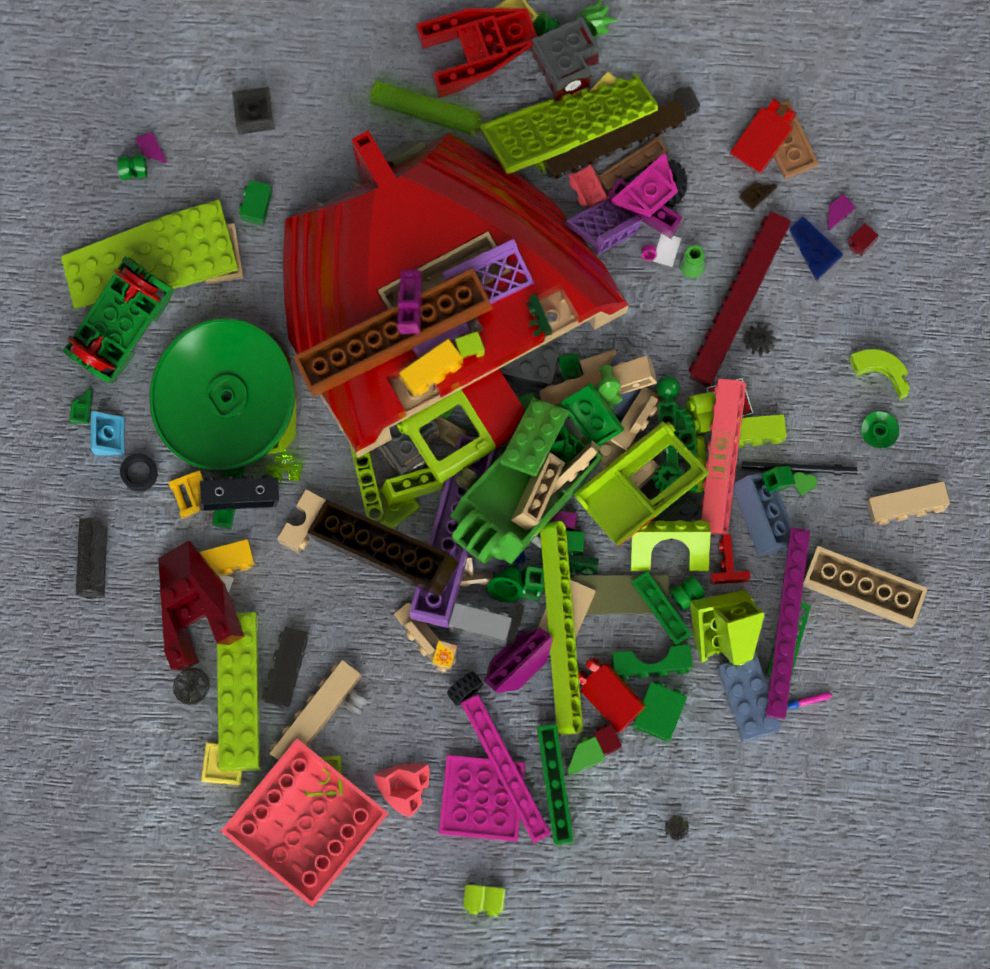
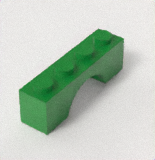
M690 644L671 646L665 659L655 664L641 662L632 651L612 653L613 670L623 681L631 680L630 677L638 676V679L650 678V675L658 674V677L669 676V673L677 672V675L689 674V671L693 669Z

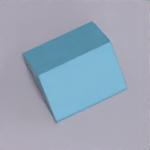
M96 411L91 412V450L94 455L124 454V417Z

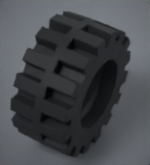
M472 671L454 683L446 694L457 706L478 692L483 683Z

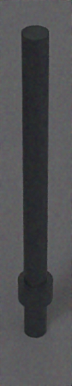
M742 461V469L771 470L775 467L790 466L793 472L831 473L834 476H842V474L857 475V467H844L842 464L824 466Z

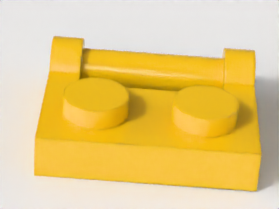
M200 470L168 483L179 506L181 519L201 512L199 511L198 486L200 481H203ZM183 484L186 487L193 507L187 508L180 490V486Z

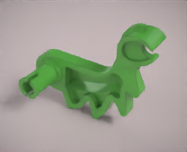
M603 365L600 367L602 379L598 382L595 389L611 411L614 412V405L623 400L622 394L619 393L620 383L618 378L613 376L612 367L610 365Z

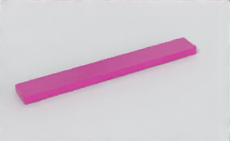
M477 694L461 702L533 844L551 835L479 695Z

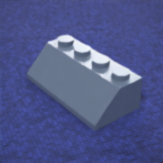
M761 474L748 475L735 482L734 493L740 504L741 512L744 515L748 531L751 534L754 548L758 555L771 554L788 548L789 533L792 526L779 491L767 492Z

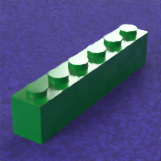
M557 724L537 726L554 847L574 844Z

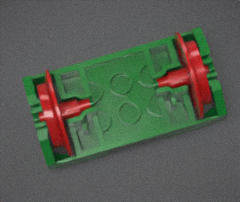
M126 256L123 258L118 269L113 270L115 274L73 337H68L69 343L62 350L70 359L77 361V364L82 365L90 373L112 384L127 367L136 353L133 349L151 322L159 319L176 290ZM159 288L164 290V297L162 300L156 294ZM106 368L115 369L110 373L105 372Z

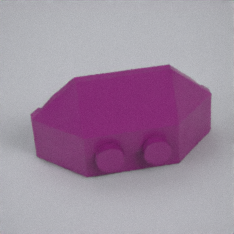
M540 627L517 635L490 661L484 682L496 693L519 690L547 663L553 638Z

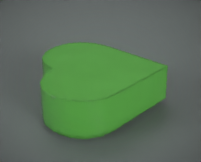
M797 472L793 475L796 483L793 486L800 496L813 490L817 485V479L814 475H805L802 472Z

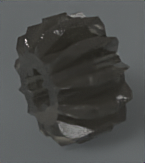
M757 324L756 328L750 326V331L745 332L746 338H744L743 343L747 344L746 350L752 349V355L756 351L759 356H762L763 351L769 354V349L774 348L775 345L772 342L776 341V337L772 336L773 330L767 331V325L764 328H761L760 324Z

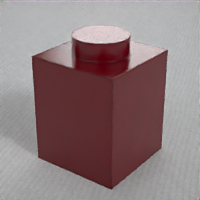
M864 223L849 239V249L854 254L862 256L877 241L879 235Z
M604 724L596 728L597 732L594 733V737H596L604 756L622 748L612 725L607 727Z

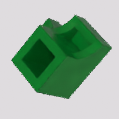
M527 566L522 570L523 595L520 599L539 601L541 592L545 593L543 568Z

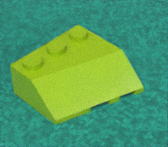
M741 590L690 601L692 635L702 663L715 653L717 655L721 653L713 609L747 598L753 601V597L747 591Z

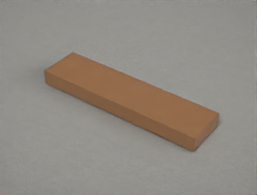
M656 137L598 175L608 193L619 178L627 181L642 171L645 166L648 167L649 162H655V159H658L664 153L668 154L669 150L660 138Z

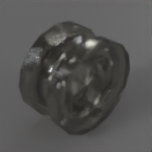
M477 317L466 322L471 329V333L483 332Z

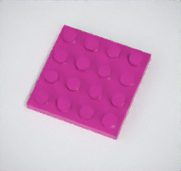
M447 755L439 834L518 842L520 817L490 759ZM514 762L524 781L525 762Z

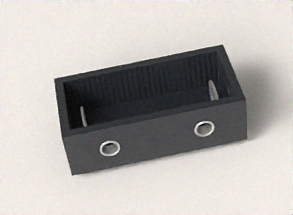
M263 475L261 478L243 476L242 479L223 477V480H215L212 477L204 478L198 486L199 511L276 507L279 502L278 477L273 478V475Z

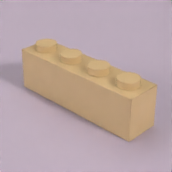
M548 453L536 477L531 475L511 521L526 531L539 523L565 462L552 453Z
M944 482L872 497L867 501L872 524L878 523L879 526L890 523V520L894 519L904 521L908 519V516L912 515L922 517L930 511L940 513L945 511V508L950 504Z

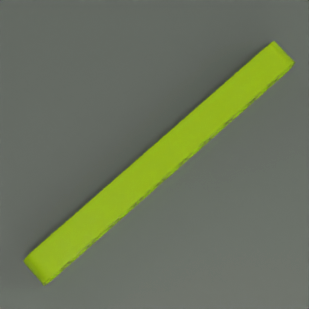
M562 521L548 523L540 531L548 631L549 635L553 638L550 655L556 724L559 734L568 735L580 733L583 728L567 534L565 524Z

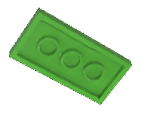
M532 398L500 460L501 464L536 477L569 414L568 410Z

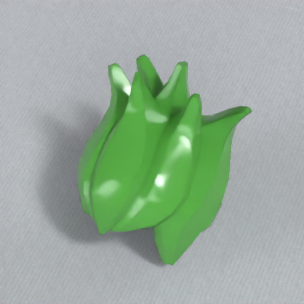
M598 0L595 5L583 8L575 17V20L583 17L594 39L600 35L608 34L607 26L609 23L617 22V19L607 16L609 7L608 5L602 7L601 0Z

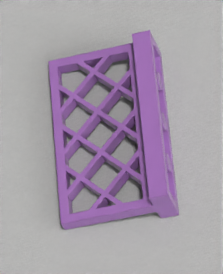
M604 200L568 219L565 226L594 246L592 252L598 256L635 235L643 218L638 215L631 218L609 201Z
M514 239L442 272L444 282L472 268L475 272L484 274L481 285L483 289L492 292L489 299L491 304L534 284ZM515 254L518 260L516 268L505 264L507 257ZM494 263L501 266L498 276L487 273L489 265ZM503 267L514 270L511 281L500 277ZM516 272L525 274L528 280L523 284L513 282ZM486 275L497 279L494 289L483 286ZM499 280L510 284L508 291L502 293L496 290Z

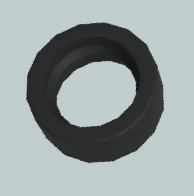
M138 453L128 456L122 462L120 468L121 479L133 491H146L157 480V467L153 460L144 454ZM135 462H144L150 468L149 478L143 483H134L128 477V469Z

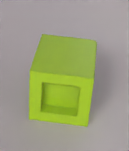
M478 332L455 339L456 347L459 349L462 358L476 354L477 358L485 355Z

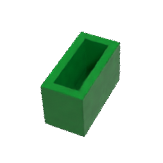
M249 180L248 186H245L243 191L244 203H241L239 206V214L242 221L259 225L265 224L273 193L270 184Z

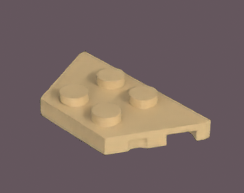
M593 440L562 470L551 496L567 480L571 482L580 470L583 471L589 465V461L598 452V445Z

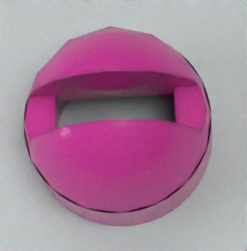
M650 244L642 248V258L644 260L652 261L657 257L655 246Z

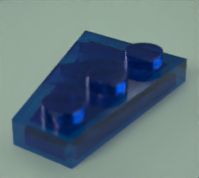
M802 216L790 228L789 232L816 282L843 257V253L805 217Z

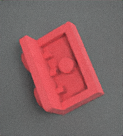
M588 165L576 174H568L570 178L569 184L573 190H576L578 194L577 200L581 206L591 208L609 198L592 165Z

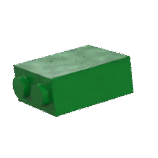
M651 682L643 701L646 707L637 716L633 728L669 743L687 696H684L685 693L678 689H673V691L667 689L666 685L661 682Z

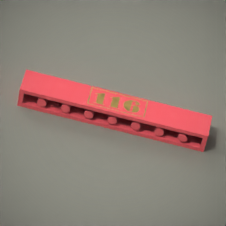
M718 379V384L715 386L716 403L713 404L712 409L714 420L710 425L712 436L711 441L708 443L709 460L706 461V469L709 471V474L703 483L705 493L704 498L701 500L702 517L699 518L702 521H709L710 534L723 535L728 534L746 391V383L741 380Z

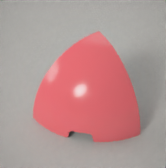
M424 763L396 765L376 773L374 778L386 801L401 814L411 817L423 802V799H421L423 789L428 788L429 765Z

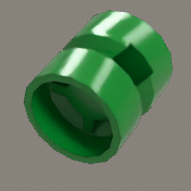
M144 154L133 155L132 158L129 156L118 157V171L121 181L131 180L133 176L136 179L147 178V163Z
M692 575L682 581V586L677 585L669 590L672 599L682 611L690 607V601L702 599L706 595L699 582Z

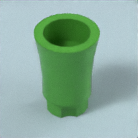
M689 246L680 260V270L687 277H698L705 270V253L701 246Z

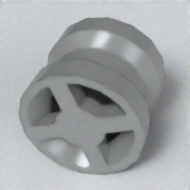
M351 692L349 701L345 702L343 706L355 714L361 715L362 708L367 705L368 701Z

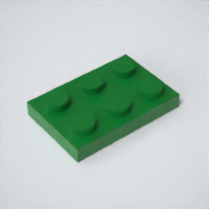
M591 382L560 402L562 407L568 410V415L589 443L593 440L600 446L622 433L625 429Z

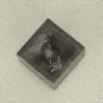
M269 87L232 91L238 134L275 130L272 97Z

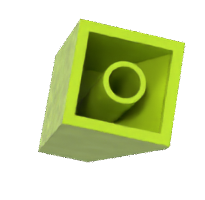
M750 598L714 608L713 612L720 651L733 665H743L747 661L753 660L764 619V612Z

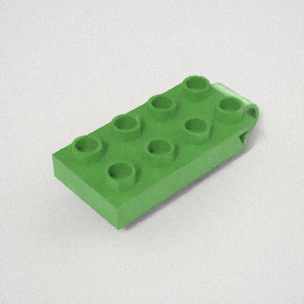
M567 430L569 434V440L572 436L575 437L578 441V444L576 446V456L581 450H583L587 446V444L580 440L578 437H576L569 430ZM503 452L462 496L457 507L450 515L458 523V527L452 535V540L483 564H486L493 556L497 559H505L508 563L512 564L573 496V493L593 474L603 457L596 453L583 471L580 470L571 482L567 480L550 496L539 523L526 531L511 521L531 475L502 465L500 460L504 454ZM557 456L560 460L565 462V465L563 467L564 469L570 461L562 459L561 456Z

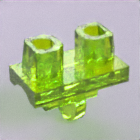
M283 451L282 456L275 457V462H282V464L268 465L267 472H270L273 478L278 477V482H282V472L289 471V480L299 481L303 463L287 464V462L294 461V456H287L286 451Z

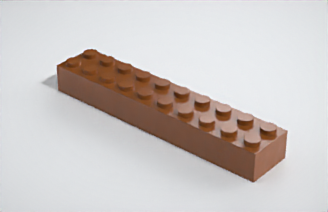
M472 268L422 293L420 334L399 333V306L397 305L294 356V359L309 391L316 397L492 310L493 307Z

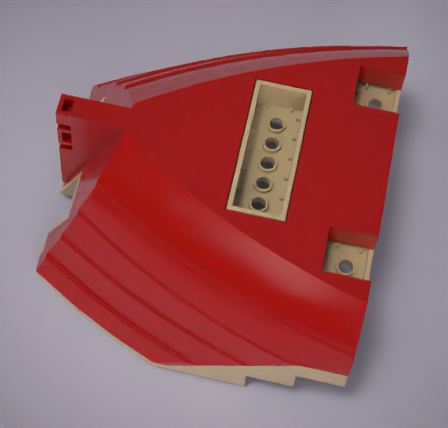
M369 130L352 138L359 178L358 181L351 184L353 189L325 204L316 202L285 219L283 249L284 304L288 340L296 355L397 306L401 270H421L423 293L444 282L442 272L514 239L534 284L492 303V310L466 322L471 329L469 334L479 333L485 355L477 358L476 354L462 358L463 363L459 370L446 374L445 379L440 383H433L423 395L411 396L409 389L400 379L399 373L418 360L413 349L320 394L319 396L324 405L326 404L339 429L343 431L357 458L392 440L390 427L589 320L593 329L596 330L628 312L629 305L604 263L591 251L582 237L565 226L567 218L553 199L518 173L506 174L498 160L450 133L426 144V147L419 151L418 155L393 168H390ZM515 254L508 256L505 261L506 265L515 268L518 263ZM493 263L489 265L487 273L498 276L501 266ZM503 267L500 277L511 281L514 270ZM516 272L513 282L523 284L528 281L525 274ZM484 274L477 275L480 283L482 281ZM486 275L483 286L494 289L497 279ZM499 280L496 290L504 293L508 291L510 284ZM484 289L488 299H490L492 292ZM537 295L546 316L549 313L557 315L556 321H549L552 335L545 337L542 331L539 336H533V332L539 328L538 326L529 327V322L536 320L534 314L530 315L527 308L529 296ZM455 341L452 342L453 346L459 352V349L456 347Z

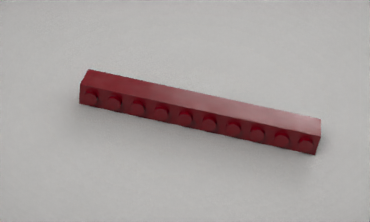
M772 211L769 216H764L760 225L763 228L761 232H756L752 241L755 244L753 248L747 250L744 257L747 260L744 265H740L737 271L739 277L737 281H732L729 287L731 293L729 297H724L721 303L723 309L721 313H716L713 319L715 325L713 329H708L704 338L707 340L705 345L699 347L696 354L699 358L697 362H692L688 370L691 372L689 379L706 387H711L790 227V219Z

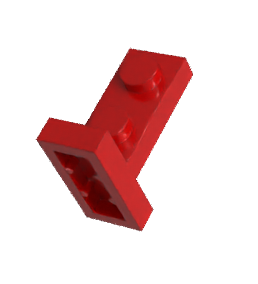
M723 534L722 540H719V552H723L720 566L721 571H725V573H711L710 585L749 582L750 571L734 572L731 534Z

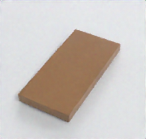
M789 100L780 102L781 106L776 113L784 117L789 108L793 110ZM797 116L790 123L793 130L773 156L784 180L819 165Z

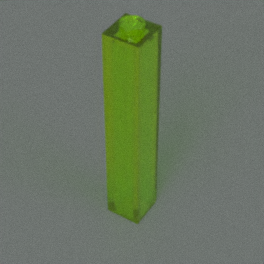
M375 80L369 96L370 104L475 136L476 132L480 131L479 125L483 124L481 113L377 80Z

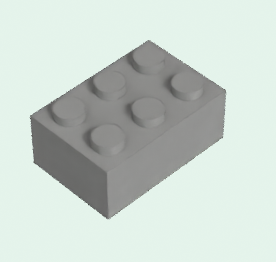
M460 602V604L455 603L449 630L451 633L506 647L512 627V618L504 612L495 614L491 613L488 608L479 607L476 609L471 607L469 603Z

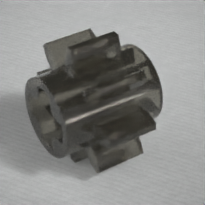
M673 816L669 821H665V835H670L672 840H681L685 835H689V822L684 821L682 816Z

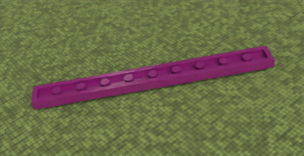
M790 528L765 717L786 719L810 530Z

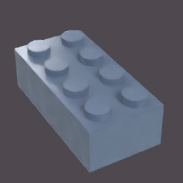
M757 654L753 656V660L747 661L743 665H733L731 662L719 665L717 670L741 742L745 743L779 732L781 730L779 720L765 717L769 690Z

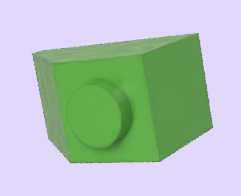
M587 736L579 740L580 744L576 747L567 771L568 776L605 761V756L596 737L591 738Z

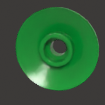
M882 411L873 412L863 420L861 435L869 446L876 449H885L892 446L898 439L899 425L897 420L889 413ZM880 429L883 433L878 435L876 430Z

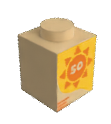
M438 640L432 661V666L435 667V670L444 673L447 670H452L458 650L456 645Z

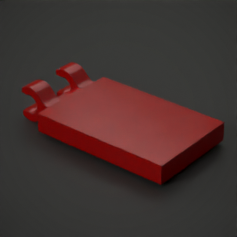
M776 99L771 101L767 110L763 107L760 109L730 151V155L759 174L763 172L793 130L790 123L796 117L795 112L790 108L786 111L784 117L777 114L776 112L781 105Z
M596 657L590 658L585 665L593 671L592 674L588 676L584 670L578 671L579 684L584 686L580 691L618 733H621L646 705L608 663L602 665Z

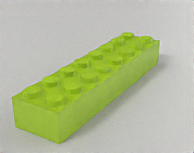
M256 612L236 613L245 637L231 645L217 644L219 770L221 772L261 771L258 616Z

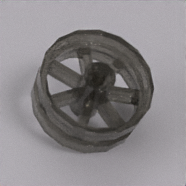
M195 667L187 668L174 679L173 692L176 698L184 704H197L209 693L210 679L201 669ZM185 673H187L188 682L180 678ZM191 673L197 674V678L192 679ZM202 678L205 685L199 684L198 680ZM178 682L184 684L185 687L179 690ZM196 688L205 689L203 696ZM186 691L188 693L187 698L181 692ZM192 692H194L199 699L192 700Z

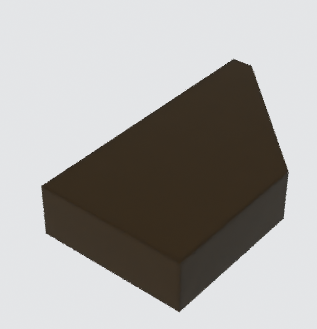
M752 184L740 195V199L753 211L777 188V185Z

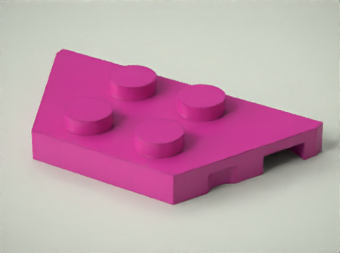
M662 154L611 199V202L614 205L642 215L652 216L678 191L667 162L666 154Z

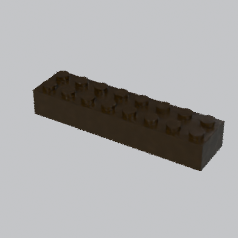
M327 499L307 532L315 541L438 597H440L458 565V562L451 554Z

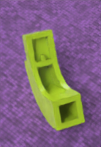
M867 349L851 354L849 361L856 377L871 371L880 372L890 379L899 400L907 397L910 387L907 380H903V378H906L908 371L897 357L877 349Z

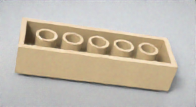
M817 546L803 582V587L910 628L914 626L928 590L924 586Z

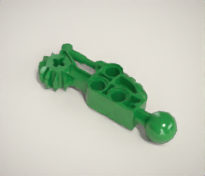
M672 376L661 377L656 384V392L662 398V403H658L659 424L662 421H672V426L676 430L673 433L682 443L686 438H692L690 443L683 444L697 458L698 443L696 429H694L695 423L692 421L693 416L689 414L687 408H681L680 405L674 402V398L679 393V382ZM671 445L664 449L666 452V462L659 465L661 470H654L656 474L653 476V481L656 482L654 485L656 489L660 488V492H663L679 477L684 475L679 467V452ZM696 484L695 486H693L689 491H690V492H695V491H697V489H698L697 484Z

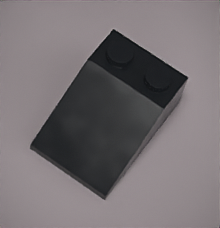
M653 478L641 489L649 500L654 499L661 493L660 488H655L654 484L656 482L653 481ZM682 495L651 521H692L698 514L699 508L685 495Z

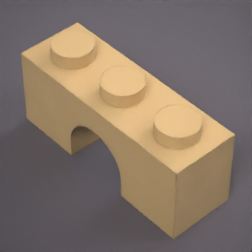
M305 490L296 506L299 511L306 515V520L300 526L286 523L278 537L279 543L297 553L305 550L309 543V534L307 532L326 500Z

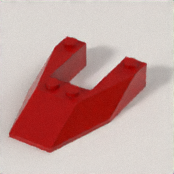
M467 8L416 24L417 35L422 49L459 38L467 60L465 64L433 73V81L439 98L458 93L491 76L532 47V39L537 37L527 8Z

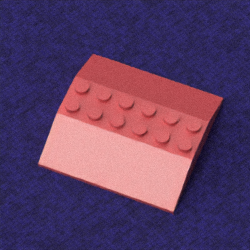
M296 739L223 827L221 832L313 907L389 813L300 740ZM322 769H326L330 774V779L326 784H319L328 779L327 772L321 771ZM338 778L342 781L343 795H339ZM307 790V794L323 792V795L307 797L304 793ZM337 791V795H325V792Z

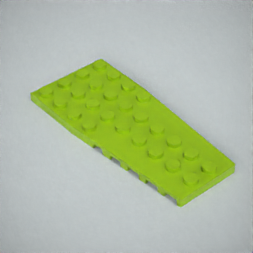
M634 73L633 78L623 80L621 77L615 79L616 83L608 86L605 83L599 84V89L588 92L586 88L580 90V95L573 97L570 94L564 95L561 101L554 102L551 99L479 125L505 173L509 174L568 152L579 145L658 111V104L637 73Z
M220 200L163 216L61 256L73 307L76 310L85 306L92 307L115 274L113 270L118 269L125 256L136 261L144 269L174 289L239 270Z

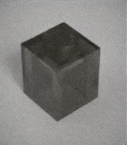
M690 86L687 88L682 87L675 91L673 101L679 99L686 118L699 112L700 103Z

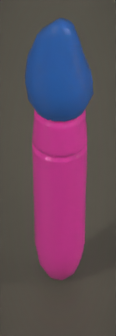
M825 692L798 700L795 699L788 703L787 708L796 709L799 706L824 701L831 698L832 694Z

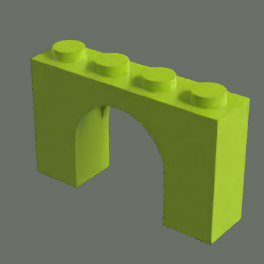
M650 521L631 536V571H651L652 549L658 542L665 539H677L688 546L689 571H709L711 533L709 521Z

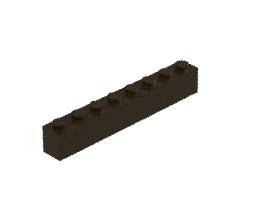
M679 99L658 107V111L579 145L568 152L543 161L548 177L555 176V179L566 175L565 171L571 169L572 172L582 169V164L586 162L591 165L599 161L598 157L605 155L607 158L615 155V150L622 148V151L633 147V142L638 141L640 144L650 140L648 136L655 134L656 137L666 133V128L671 127L673 130L683 126L682 122L687 119Z

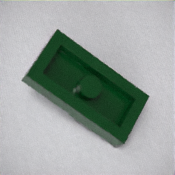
M537 295L529 296L527 308L530 315L534 314L536 320L529 322V327L538 326L539 328L533 332V336H539L542 331L545 337L552 335V328Z
M568 555L569 569L572 572L571 577L575 576L576 571L586 575L597 574L598 558Z

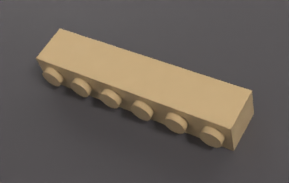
M638 356L632 361L620 362L612 367L613 376L619 380V393L621 394L657 383L653 363L648 356ZM600 370L591 374H583L576 379H567L557 385L546 386L545 389L539 390L541 400L553 405L560 404L564 398L590 382L596 387L602 379Z
M343 660L340 663L337 662L330 671L332 674L329 678H324L319 684V691L316 694L313 693L306 701L308 705L305 709H300L294 717L296 719L294 723L287 725L282 732L284 736L281 740H276L270 748L272 750L270 755L279 761L296 739L308 747L362 678L358 671Z

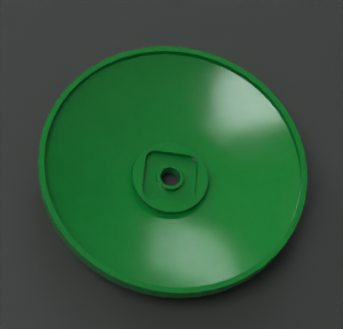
M226 318L199 323L175 338L161 355L155 367L150 385V411L154 426L161 440L181 460L193 466L213 471H229L248 466L271 451L282 438L290 423L296 398L293 369L279 343L267 332L253 324ZM230 392L232 397L230 401L225 402L224 394Z

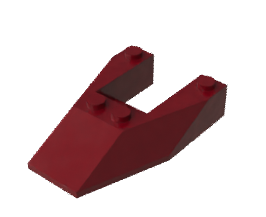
M191 541L181 544L158 558L164 652L171 670L185 671L199 663L186 627L207 616L217 644L231 645L245 637L225 583Z

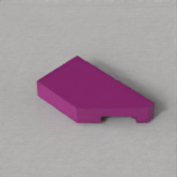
M152 131L135 139L145 158L161 161L164 164L167 163Z
M844 194L829 205V231L856 209Z

